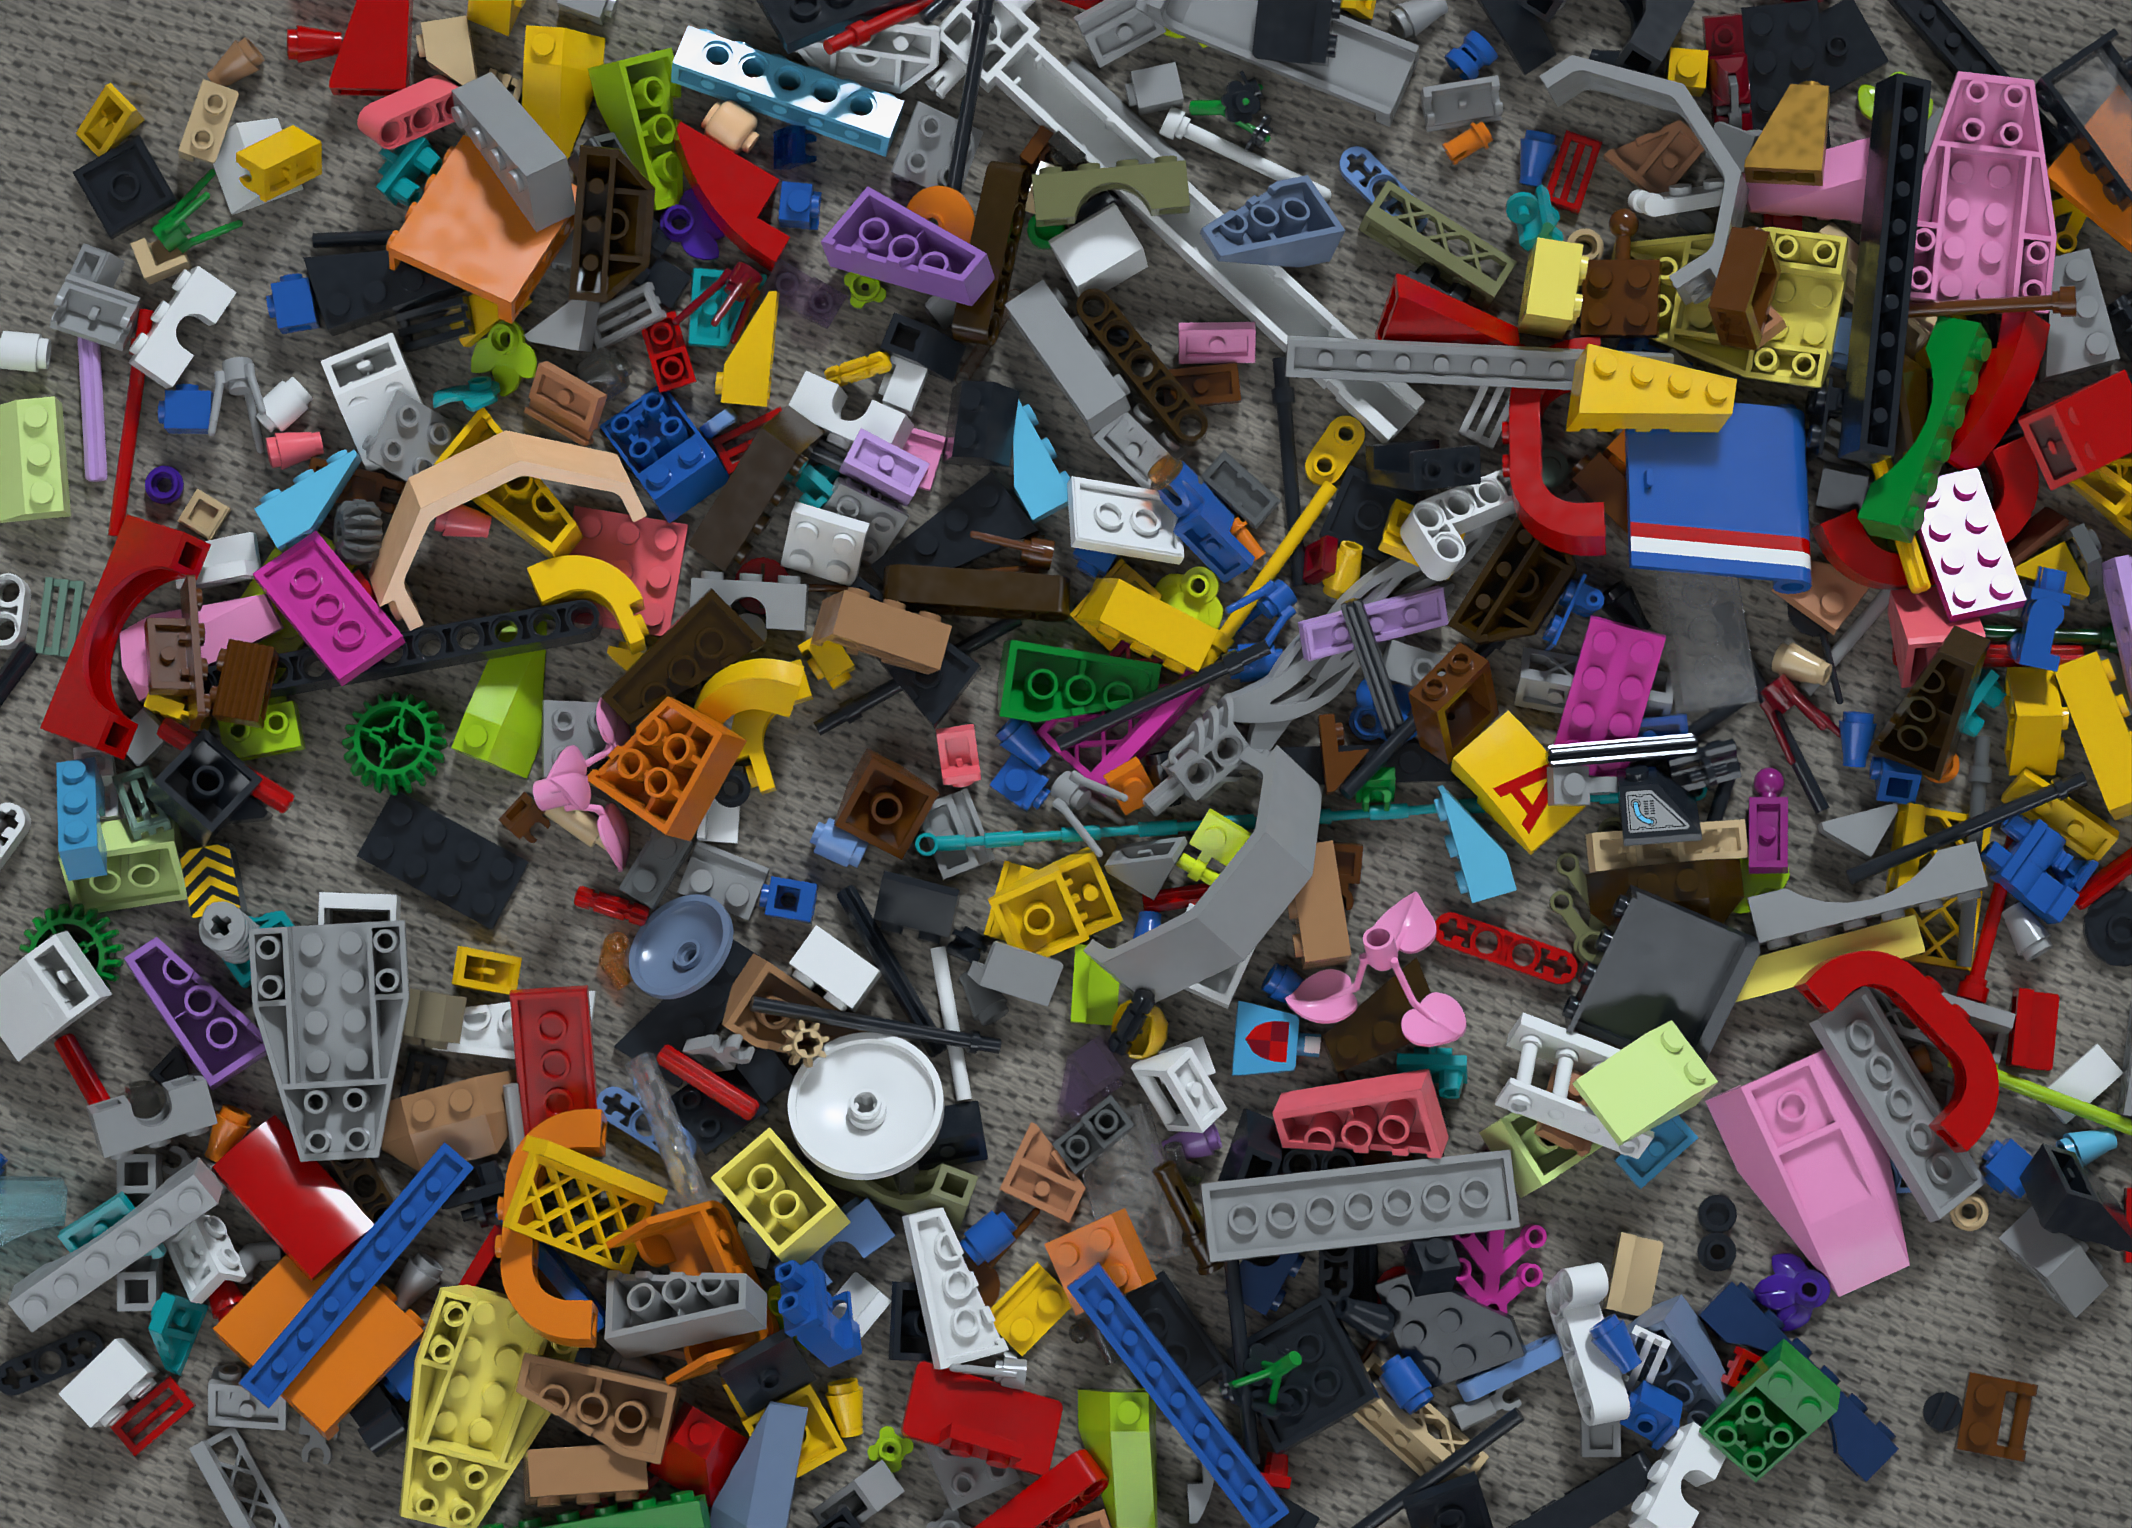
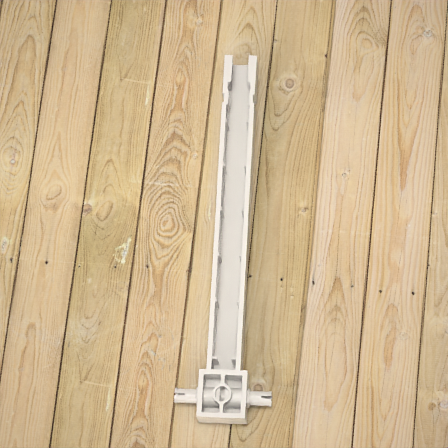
M962 0L938 25L941 28L940 49L947 55L948 60L925 84L932 92L935 90L937 92L936 95L940 99H944L945 95L964 75L966 76L975 23L971 18L972 12H977L978 0ZM994 0L992 14L995 15V20L993 24L990 23L980 79V86L987 93L997 85L1036 123L1053 132L1054 139L1081 164L1100 163L1101 168L1116 167V162L1120 160L1137 159L1139 164L1154 163V158L1160 157L1148 143L1037 42L1040 39V28L1024 13L1036 0ZM1189 181L1190 213L1151 216L1139 198L1126 191L1113 190L1132 212L1251 322H1255V326L1283 352L1286 353L1287 336L1358 339L1280 266L1219 262L1200 235V231L1204 226L1222 216L1223 213ZM1313 378L1323 389L1328 388L1336 396V401L1382 443H1390L1423 408L1425 400L1406 382Z

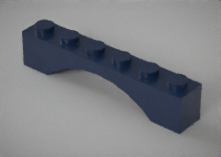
M1727 1282L1696 1313L1699 1319L1722 1342L1742 1344L1768 1353L1784 1338L1816 1366L1809 1359L1813 1354L1812 1351L1797 1337L1791 1341L1781 1331L1785 1327L1784 1323L1769 1309L1763 1313L1753 1303L1757 1296L1742 1282L1737 1286L1733 1282ZM1825 1365L1819 1369L1836 1385L1841 1382ZM1840 1391L1838 1410L1827 1420L1832 1437L1833 1453L1861 1481L1867 1482L1899 1449L1892 1442L1896 1436L1881 1421L1874 1424L1864 1414L1868 1408L1857 1396L1851 1393L1847 1397Z

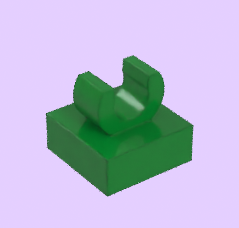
M1382 767L1355 795L1356 803H1361L1364 812H1369V803L1383 802L1384 811L1390 810L1391 802H1394L1395 767Z

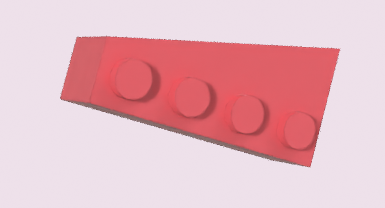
M1429 1069L1283 1092L1272 1113L1282 1148L1333 1151V1148L1353 1149V1153L1367 1154L1370 1150L1390 1151L1392 1155L1397 1156L1420 1153L1427 1154V1158L1441 1159L1449 1139Z

